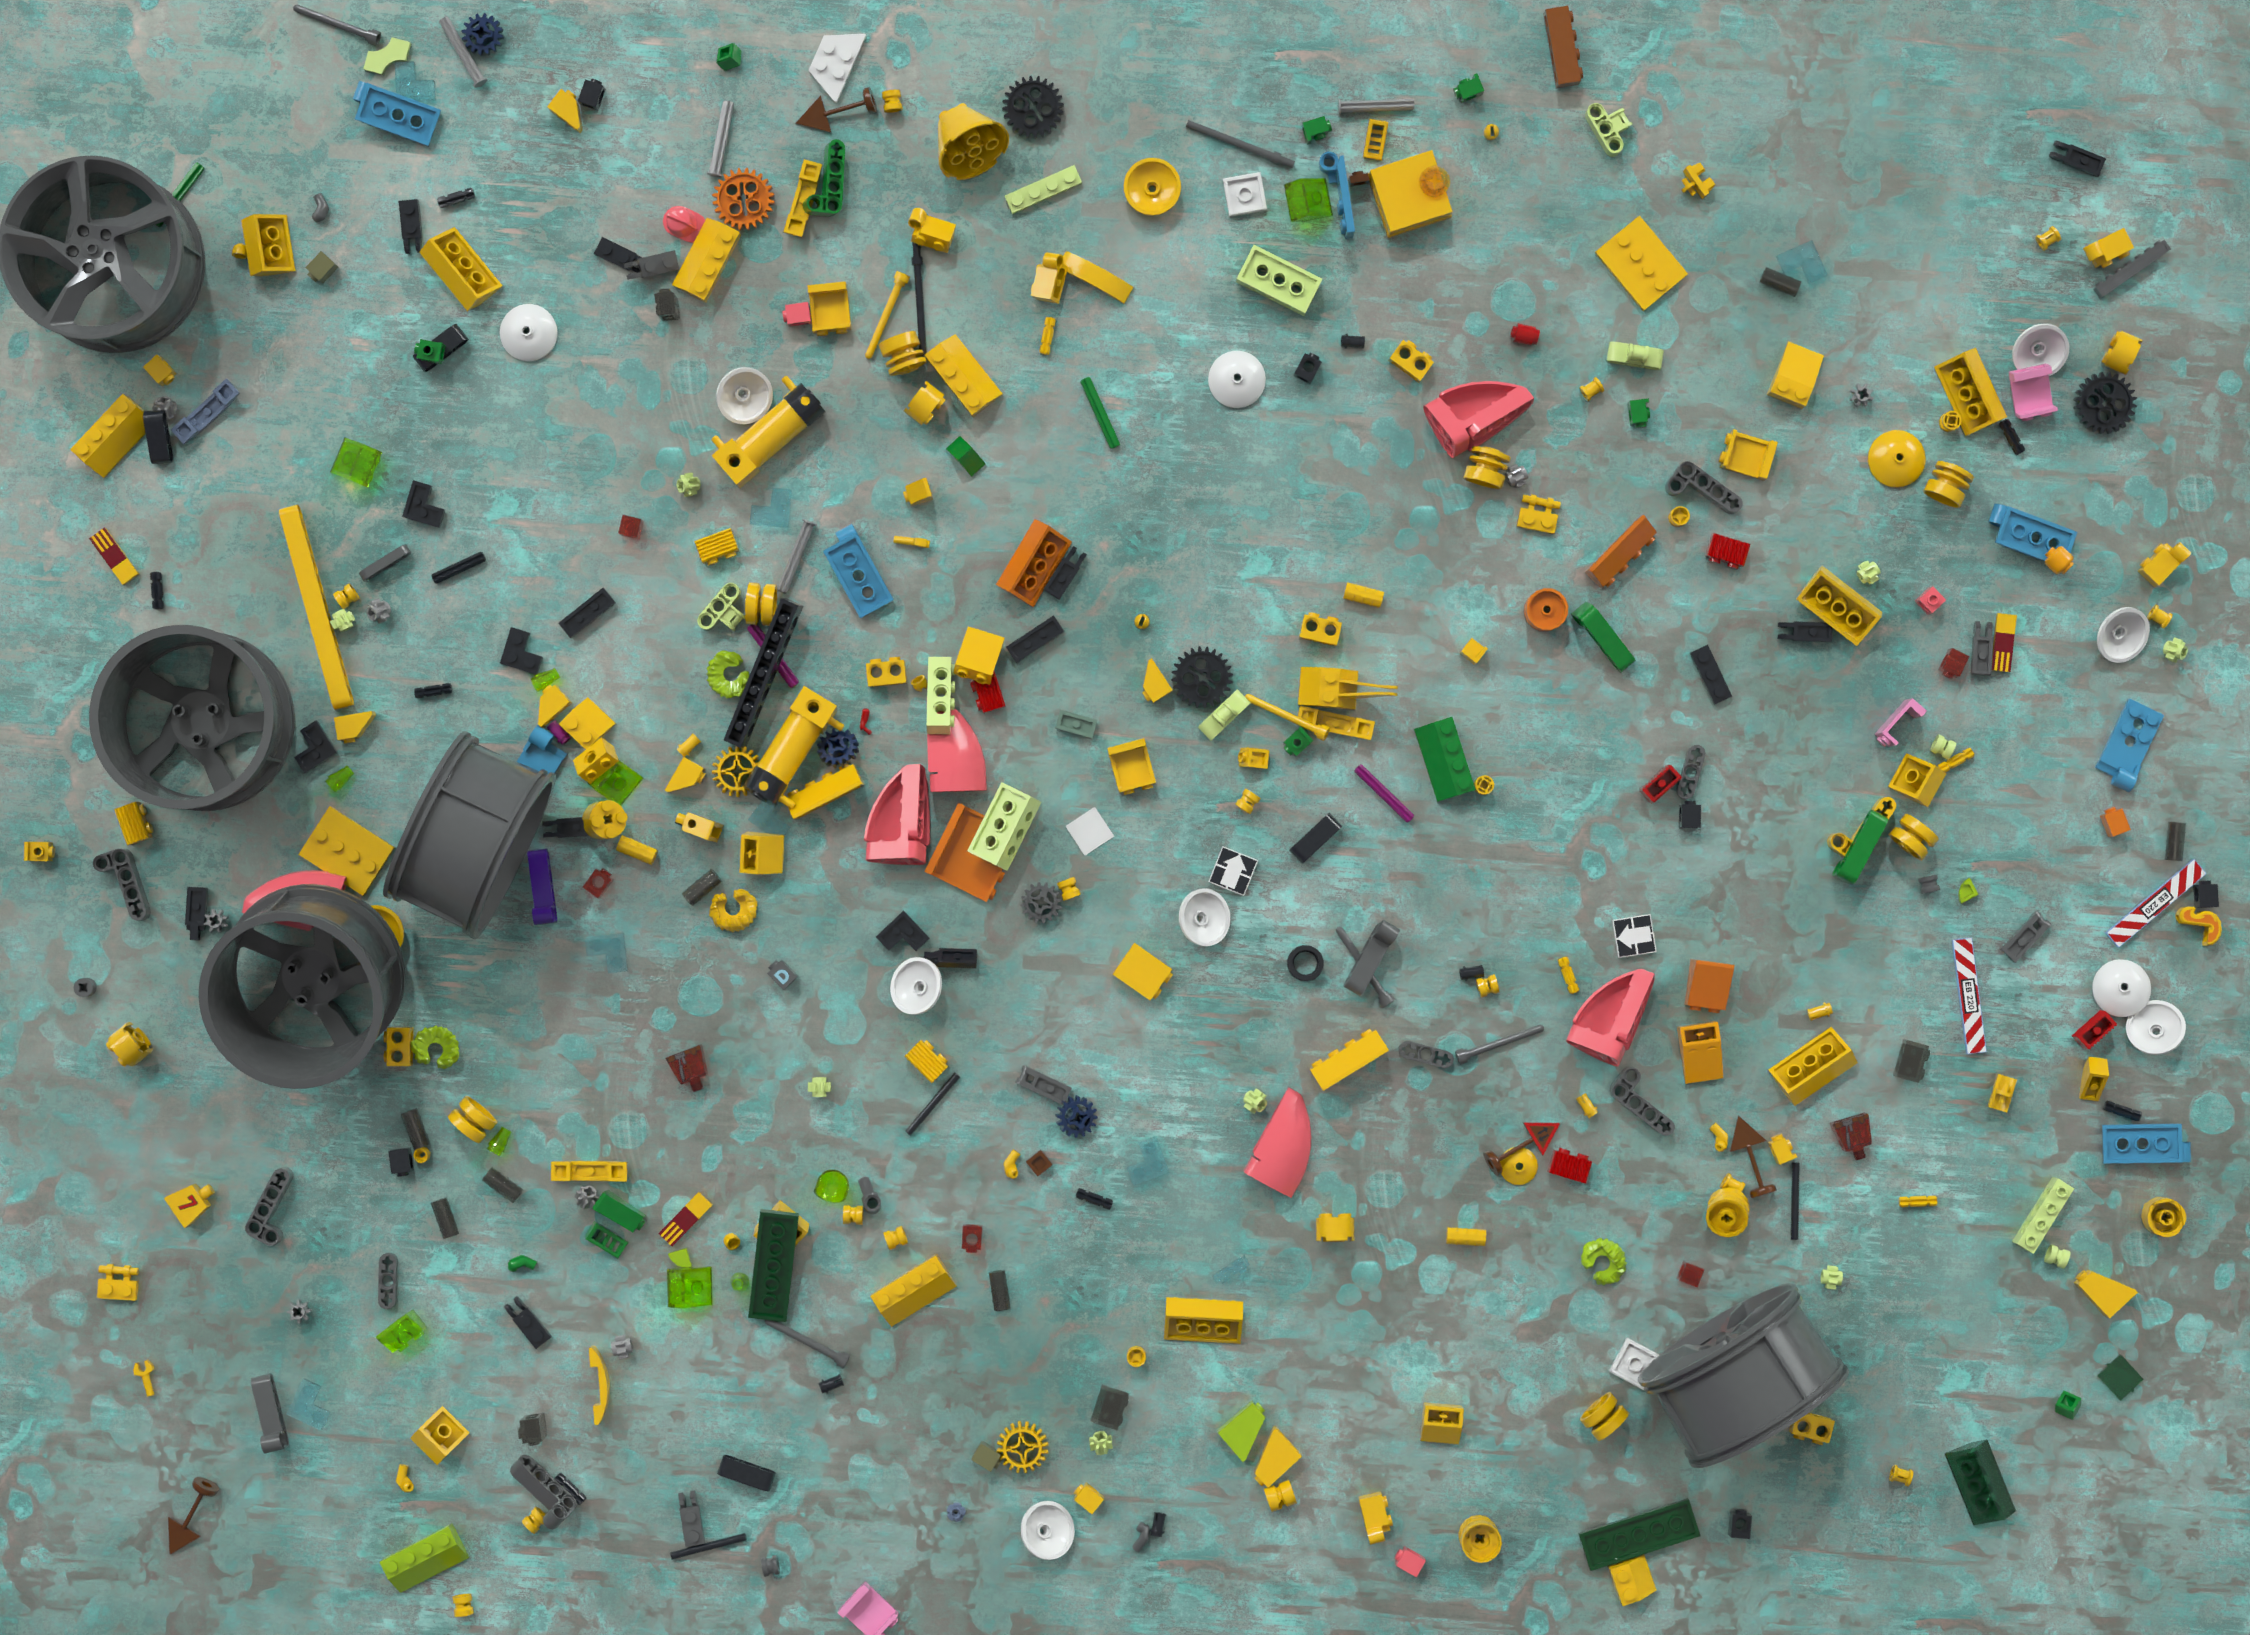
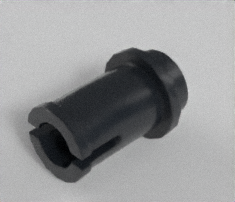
M1347 333L1341 336V347H1344V349H1347V347L1364 349L1365 336H1348Z
M1463 966V968L1459 969L1460 979L1467 981L1471 978L1484 977L1483 966L1467 968Z
M840 1374L825 1381L822 1379V1382L818 1383L822 1394H828V1391L844 1386Z
M1154 1512L1152 1529H1150L1152 1536L1162 1537V1534L1165 1533L1163 1531L1165 1513Z

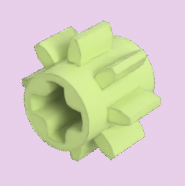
M691 472L680 475L676 486L680 493H684V497H689L697 494L701 484L699 478L693 477Z
M1867 560L1858 565L1860 570L1856 573L1863 584L1868 582L1870 585L1879 580L1877 575L1881 571L1875 562L1869 563Z
M342 609L332 614L334 620L330 621L334 630L339 629L342 633L353 627L352 622L355 621L352 612L346 613L345 609Z
M2175 637L2173 642L2167 641L2163 647V653L2166 654L2165 658L2177 663L2178 659L2183 660L2188 652V648L2185 646L2186 643Z
M812 1077V1082H808V1092H812V1097H827V1092L831 1091V1082H826V1077Z
M1257 1088L1254 1091H1248L1243 1099L1244 1103H1246L1244 1108L1253 1114L1256 1111H1263L1267 1105V1100L1265 1099L1267 1095Z
M1827 1265V1270L1822 1269L1821 1284H1825V1288L1836 1290V1285H1842L1843 1272L1838 1271L1837 1266Z
M1105 1431L1095 1432L1093 1437H1089L1090 1451L1095 1450L1097 1455L1107 1454L1109 1449H1113L1112 1436H1107Z

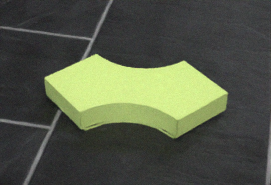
M392 37L385 48L379 51H368L363 69L368 72L384 75L386 69L391 64L407 61L411 43Z

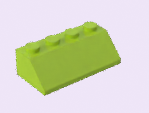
M453 1523L383 1558L379 1563L387 1579L402 1593L468 1559L469 1555Z

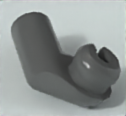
M318 193L313 196L317 204V208L312 214V219L315 222L323 221L329 211V206L323 194Z
M1140 1522L1136 1528L1141 1533L1132 1546L1136 1552H1140L1149 1539L1150 1527L1144 1522Z

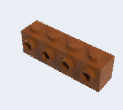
M1568 6L1545 9L1543 14L1556 89L1579 85L1581 79H1583L1582 67L1578 66L1580 52L1578 48H1575L1574 41H1577L1576 30H1572L1571 22H1574L1573 12L1569 11Z

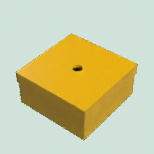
M1433 150L1371 169L1368 173L1369 183L1387 238L1452 217L1453 211Z

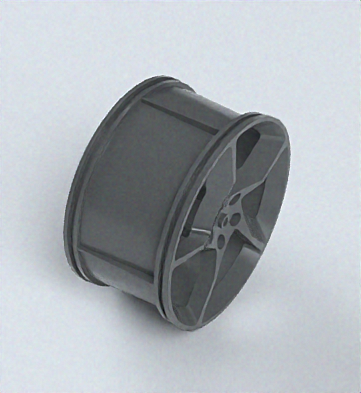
M78 156L48 165L35 173L18 189L8 204L0 225V270L5 285L14 301L35 322L84 348L106 353H125L154 345L173 333L185 321L201 293L205 276V251L200 231L192 215L172 193L156 184L139 169L120 160L103 156ZM109 183L131 184L143 190L151 198L152 202L124 217L92 219L90 217L89 188ZM70 198L72 210L65 242L62 243L41 235L51 215L62 203ZM164 222L170 239V259L163 283L159 289L155 290L134 269L124 237ZM35 256L49 258L75 275L64 286L50 310L44 302L38 287L35 272ZM114 275L121 286L141 308L127 319L109 325L83 326L74 323V319L86 296Z
M171 625L140 634L123 645L109 659L99 674L92 692L89 708V726L93 746L101 764L110 777L129 794L144 802L164 808L215 811L244 803L264 790L273 781L283 767L292 746L295 731V712L292 696L283 675L269 657L257 647L238 637L219 633L204 627ZM196 645H209L213 647L209 687L206 690L174 686L150 671V666L155 661L174 650ZM234 655H237L247 665L256 679L261 692L264 711L248 713L238 717L231 716L227 681ZM134 688H139L173 705L160 737L138 755H135L131 749L126 727L128 703ZM263 732L255 756L244 772L235 780L226 761L216 747L244 733ZM181 744L204 766L214 793L208 796L181 794L159 784L151 775Z
M467 731L460 733L436 767L405 827L386 875L383 896L388 899L393 898L397 902L401 900L407 901L459 926L464 934H470V938L477 939L496 913L532 843L550 801L556 782V774L553 772L548 774V771L545 769L538 771L479 745V738L471 736V733Z
M300 884L278 889L254 903L241 916L237 924L225 933L210 951L204 963L199 982V1007L206 1031L219 1052L233 1066L257 1081L289 1089H306L329 1084L356 1068L367 1056L376 1039L394 1019L400 1007L405 989V964L402 951L393 931L382 916L355 895L335 887L318 884ZM276 921H292L314 926V945L312 947H303L280 943L254 930L253 927ZM332 935L346 945L359 962L340 969ZM242 947L281 962V968L273 992L254 1011H250L246 1006L238 985L237 960L240 948ZM370 983L373 996L372 1022L365 1031L358 1034L342 1008L333 999L356 984ZM292 999L298 1006L304 1007L321 1019L334 1044L329 1047H307L293 1044L271 1033L268 1027Z
M1794 1283L1770 1288L1725 1310L1675 1342L1640 1373L1638 1377L1640 1386L1644 1387L1647 1394H1656L1686 1448L1685 1455L1689 1459L1691 1467L1703 1468L1723 1462L1766 1441L1819 1406L1847 1379L1849 1375L1848 1367L1841 1358L1833 1355L1800 1308L1802 1296L1798 1293V1288Z

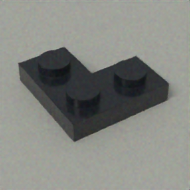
M415 480L412 481L402 515L403 518L437 528L441 527L445 509L427 504L433 486Z
M513 627L510 628L500 664L538 675L543 657L525 651L530 636L529 632Z
M317 720L300 730L310 747L294 758L304 773H308L338 753Z
M904 910L876 936L888 951L902 938L915 951L930 939Z

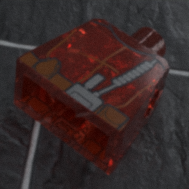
M702 1044L666 1057V1061L681 1085L689 1082L693 1092L704 1089L700 1077L708 1075Z
M1863 1112L1830 1122V1126L1842 1150L1845 1152L1852 1151L1855 1160L1866 1158L1863 1147L1872 1144L1868 1113Z

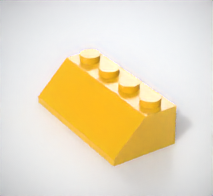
M707 217L672 286L706 303L741 237L740 232Z
M455 227L430 238L419 252L467 311L481 305L503 286Z
M956 334L940 342L925 354L927 361L973 418L1003 395Z
M1976 347L1934 366L1953 410L1958 412L1962 418L1961 427L1965 436L2007 418Z
M122 394L70 450L87 466L105 478L146 434L143 421L144 410L129 396Z
M1822 565L1796 598V600L1856 646L1882 617V611Z
M846 763L844 768L840 766V771L835 774L831 771L821 776L823 780L817 783L813 780L804 785L805 789L801 791L795 789L789 792L787 798L796 803L792 809L789 808L793 819L797 820L864 786L865 784L855 765Z
M1830 1027L1768 1069V1071L1786 1097L1796 1106L1858 1062L1850 1047Z
M1370 1028L1360 1034L1361 1038L1355 1041L1354 1038L1344 1044L1345 1048L1340 1051L1335 1049L1327 1054L1329 1056L1327 1059L1322 1061L1320 1058L1311 1064L1312 1068L1309 1070L1323 1091L1389 1051L1375 1029L1373 1031Z
M935 1254L875 1291L870 1297L879 1312L892 1327L954 1289L957 1285L938 1254Z
M1166 1297L1164 1340L1241 1344L1243 1301Z

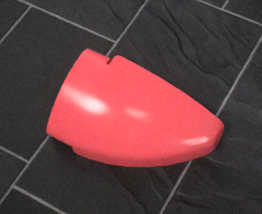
M1498 381L1471 382L1441 392L1438 398L1424 405L1423 410L1438 441L1447 454L1454 458L1466 450L1471 451L1473 446H1480L1507 427L1533 404L1534 397L1527 388L1511 383Z
M955 708V710H951V715H954V727H951L950 734H927L928 771L938 772V774H930V792L987 791L986 764L981 745L972 727ZM944 711L937 712V714L945 713Z
M909 764L904 766L893 776L879 794L872 807L865 829L864 841L867 842L866 861L893 865L926 864V846L930 845V810L926 771L923 765Z
M321 870L297 871L279 876L247 895L244 899L242 913H245L254 903L267 894L288 886L318 884L345 891L346 885L344 881H347V877ZM274 922L277 924L298 928L306 931L312 930V928H314V926L300 922Z
M1637 969L1616 977L1600 987L1578 1010L1573 1019V1025L1566 1042L1600 1061L1619 1067L1625 1051L1629 1050L1641 1021L1655 981V974L1644 969Z
M1290 1087L1287 1088L1252 1151L1254 1156L1250 1157L1243 1170L1247 1175L1290 1198L1293 1197L1305 1174L1311 1151L1310 1119L1303 1097L1299 1092Z

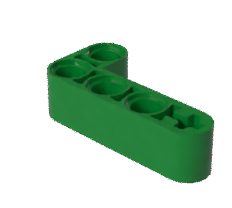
M834 139L825 146L822 195H811L804 200L803 209L807 214L830 217L836 215L842 209L845 145L839 139ZM835 146V149L838 150V152L835 153V150L831 148ZM830 164L837 166V173L831 171ZM829 183L835 184L836 192L829 189ZM810 200H813V201L816 202V204H817V208H816V209H812V208L810 207V205H809V201H810ZM828 202H832L835 205V211H831L828 208Z
M1585 601L1571 613L1573 619L1581 627L1585 628L1620 673L1636 661L1608 622L1592 604Z
M1872 809L1868 812L1843 860L1838 862L1832 876L1849 885H1853L1857 881L1889 819Z

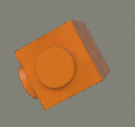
M2114 806L2104 810L2105 814L2100 815L2108 837H2114L2131 830L2122 808L2116 809Z

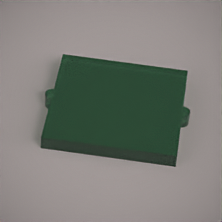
M2121 1354L2111 1363H2107V1367L2097 1375L2120 1401L2130 1392H2134V1388L2144 1380Z

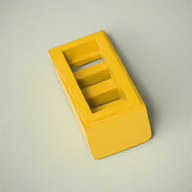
M1369 118L1363 151L1364 158L1382 160L1388 121ZM1373 125H1375V126H1381V127H1383V129H1382V130L1372 129V126H1373ZM1371 133L1381 134V138L1371 137ZM1369 142H1380V146L1371 145ZM1368 148L1379 150V154L1368 152Z

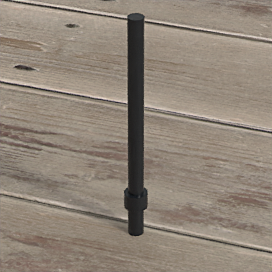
M912 242L913 257H911L912 266H914L919 350H923L924 353L920 357H925L927 350L921 268L923 257H921L920 245Z

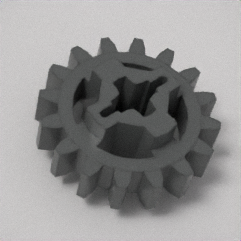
M1038 882L1037 887L1031 884L1030 891L1024 890L1027 896H1021L1025 900V903H1022L1021 906L1026 907L1023 913L1030 914L1028 919L1035 917V923L1039 919L1042 920V923H1045V918L1052 921L1051 915L1058 916L1056 909L1062 908L1058 905V902H1061L1062 899H1057L1060 892L1054 893L1055 886L1048 888L1047 882L1044 886H1041V883ZM1041 890L1040 895L1036 897L1030 896L1034 891ZM1048 892L1052 894L1054 902L1049 901L1047 897ZM1041 897H1044V901L1050 904V906L1043 905L1042 908H1039V904L1032 900H1040ZM1028 903H1032L1035 906V914L1030 910ZM1047 908L1052 909L1047 915L1041 916L1043 910Z

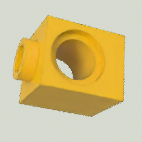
M158 354L143 366L149 375L161 386L169 385L177 374Z
M1087 1482L1084 1485L1080 1484L1074 1491V1500L1091 1514L1094 1513L1104 1500V1496Z

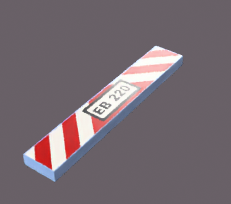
M2192 859L2107 930L2105 934L2119 948L2207 873L2195 859Z
M1972 938L1954 939L1951 941L1966 1054L1987 1052Z

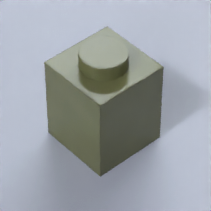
M320 251L305 268L309 271L307 275L313 281L317 282L319 280L321 283H324L338 269V266Z
M981 1441L971 1460L991 1472L993 1468L997 1469L1002 1461L999 1459L1001 1452H997L995 1448Z

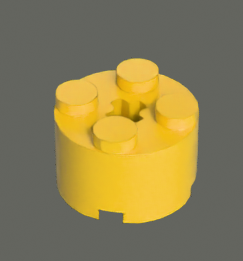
M2122 330L2120 332L2117 331L2109 344L2112 348L2108 349L2101 362L2104 363V366L2126 375L2129 371L2128 367L2130 364H2133L2143 340Z
M927 381L924 383L926 388L921 387L908 404L910 409H904V412L920 425L923 423L927 425L934 416L931 413L934 408L938 410L946 400L943 398L944 394Z
M611 800L590 804L582 816L585 832L590 837L599 840L619 836L623 832L628 819L621 805Z
M131 1022L125 1023L109 1036L108 1042H106L107 1048L118 1056L119 1063L124 1067L127 1065L134 1067L153 1051V1048L149 1049L151 1042L139 1027L136 1029L131 1027L133 1025Z
M2155 1197L2143 1205L2142 1222L2145 1228L2153 1234L2162 1237H2172L2177 1235L2186 1223L2184 1208L2173 1199ZM2163 1213L2166 1214V1217H2164L2163 1220H2161V1216H2163Z
M1330 1213L1319 1214V1218H1316V1241H1321V1238H1323V1242L1348 1241V1238H1350V1242L1355 1241L1354 1218L1351 1217L1350 1213L1338 1214V1217H1332Z

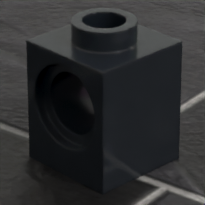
M585 79L578 98L579 104L599 111L606 90L602 82L596 79H591V81Z
M1305 353L1294 376L1311 384L1322 363L1319 360L1320 357L1313 353H1309V355ZM1309 362L1313 364L1314 370L1307 372L1304 370L1303 365Z
M1684 801V804L1679 805V828H1701V805H1696V801Z
M2211 880L2199 881V885H2193L2194 908L2219 907L2218 884H2211Z
M411 1147L388 1151L391 1174L397 1173V1177L407 1176L410 1171L414 1170Z
M1735 1509V1512L1730 1511L1728 1535L1731 1538L1750 1539L1752 1515L1747 1513V1510ZM1744 1519L1743 1527L1737 1528V1520Z

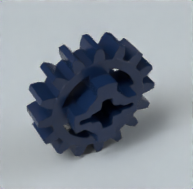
M477 13L476 19L469 17V24L464 22L467 29L461 30L466 35L462 37V40L467 42L465 46L467 49L471 48L473 54L478 51L480 56L483 55V52H486L489 56L490 50L497 52L496 45L502 46L499 40L504 39V36L500 34L504 30L502 27H498L500 22L498 20L494 22L495 18L492 15L488 19L486 13L482 17ZM488 24L494 27L495 32L489 30ZM483 31H485L486 35H483L481 38L479 34H483ZM471 37L477 39V45L471 41Z
M833 728L831 734L826 731V737H820L822 743L817 744L819 748L817 753L821 761L825 762L828 767L832 764L834 769L838 765L844 768V763L846 762L850 765V759H856L854 753H859L857 747L859 743L854 733L851 734L848 729L845 732L843 729L836 732Z
M1078 1095L1075 1096V1100L1069 1096L1067 1103L1062 1100L1061 1102L1064 1106L1057 1107L1060 1114H1055V1117L1060 1119L1056 1122L1058 1126H1061L1060 1130L1062 1132L1066 1131V1135L1069 1137L1073 1134L1075 1138L1078 1137V1133L1084 1137L1086 1130L1092 1132L1089 1127L1096 1126L1093 1120L1098 1119L1093 1114L1097 1111L1096 1108L1092 1107L1093 1103L1091 1101L1087 1102L1085 1097L1080 1100ZM1077 1104L1083 1105V1106H1085L1086 1108H1085V1109H1084V1108L1079 1109V1107L1077 1106ZM1074 1124L1076 1129L1070 1128L1067 1125Z

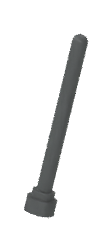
M294 5L293 10L297 13L361 36L368 41V44L377 46L380 42V31L375 29L366 31L300 5Z
M1337 927L1336 933L1355 961H1357L1360 953L1344 929ZM1373 975L1370 983L1379 995V1004L1384 1008L1393 1002L1395 998L1388 991L1385 992L1375 975Z
M1537 1025L1470 1050H1463V1048L1455 1050L1457 1060L1460 1065L1468 1063L1467 1060H1470V1057L1543 1032L1544 1026Z
M765 1320V1324L834 1359L838 1367L842 1369L845 1367L850 1357L849 1354L845 1352L837 1353L778 1321Z

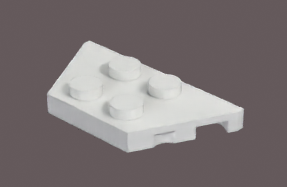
M866 34L823 36L809 72L835 103L839 100L866 39Z

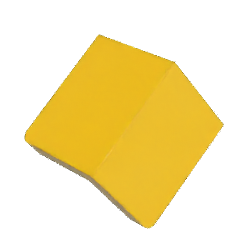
M1471 638L1460 654L1475 665L1488 648L1486 646L1483 647Z

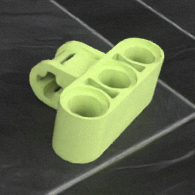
M1593 103L1588 107L1585 118L1604 152L1610 157H1615L1621 152L1624 145L1619 133L1631 127L1633 123L1627 119L1624 108L1608 115L1601 104ZM1590 110H1597L1599 117H1592ZM1606 126L1609 129V133H1601L1600 127ZM1609 143H1616L1618 150H1611Z
M1609 342L1606 361L1626 366L1661 370L1664 350L1649 346L1633 345L1632 343Z
M734 583L724 585L698 616V625L702 629L709 631L715 628L721 620L735 632L736 626L742 619H745V615L733 606L741 596L740 588ZM730 587H735L737 590L734 597H728L727 590ZM717 602L724 603V609L720 612H717L714 608ZM706 616H710L712 619V623L709 626H703L702 620Z
M1237 689L1198 726L1199 730L1210 741L1213 740L1251 702Z

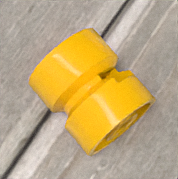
M1289 1480L1279 1483L1278 1487L1272 1485L1269 1488H1264L1271 1512L1282 1509L1283 1505L1289 1507L1297 1504Z

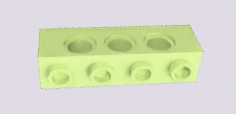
M928 657L927 734H950L951 727H954V715H951V710H955V698H951V693H955V681H952V676L956 674L953 673L955 664H952L951 657ZM945 677L944 680H939L938 678ZM939 694L945 695L944 697H938ZM939 711L945 712L943 714H937V712Z
M2052 1177L2012 1242L2034 1254L2074 1188L2062 1180Z

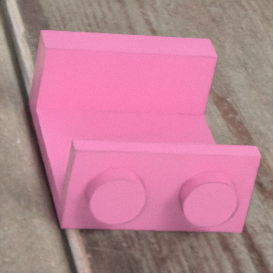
M2045 363L2008 372L2015 417L2022 419V421L2034 419L2033 416L2040 415L2041 417L2052 415V412L2058 411V407L2054 406L2052 402L2048 375L2052 374V367Z
M1913 698L1904 700L1875 733L1878 737L1876 740L1884 747L1886 745L1888 747L1896 746L1899 742L1888 733L1893 725L1905 712L1913 718L1922 717L1927 710Z
M866 1581L838 1610V1614L842 1618L846 1616L865 1635H885L883 1631L887 1627L892 1628L897 1623L898 1619L896 1617L899 1614Z

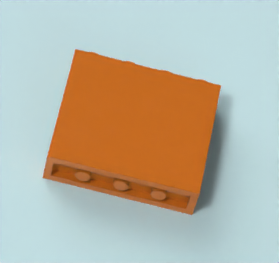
M958 803L924 872L987 902L988 899L992 900L997 891L994 887L997 882L1001 883L1005 872H1003L1002 868L967 851L985 815Z

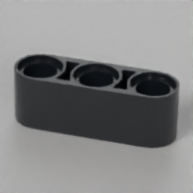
M454 324L432 341L443 343L446 346L443 356L444 360L462 347L469 339L458 324ZM430 347L425 349V353L428 354L431 352ZM417 354L413 355L414 360L423 372H428L438 365L437 363L419 360L416 358Z
M165 410L144 411L143 421L151 463H172L173 451Z
M1329 812L1289 851L1303 864L1342 825Z
M723 1455L717 1474L769 1492L776 1472L733 1456Z

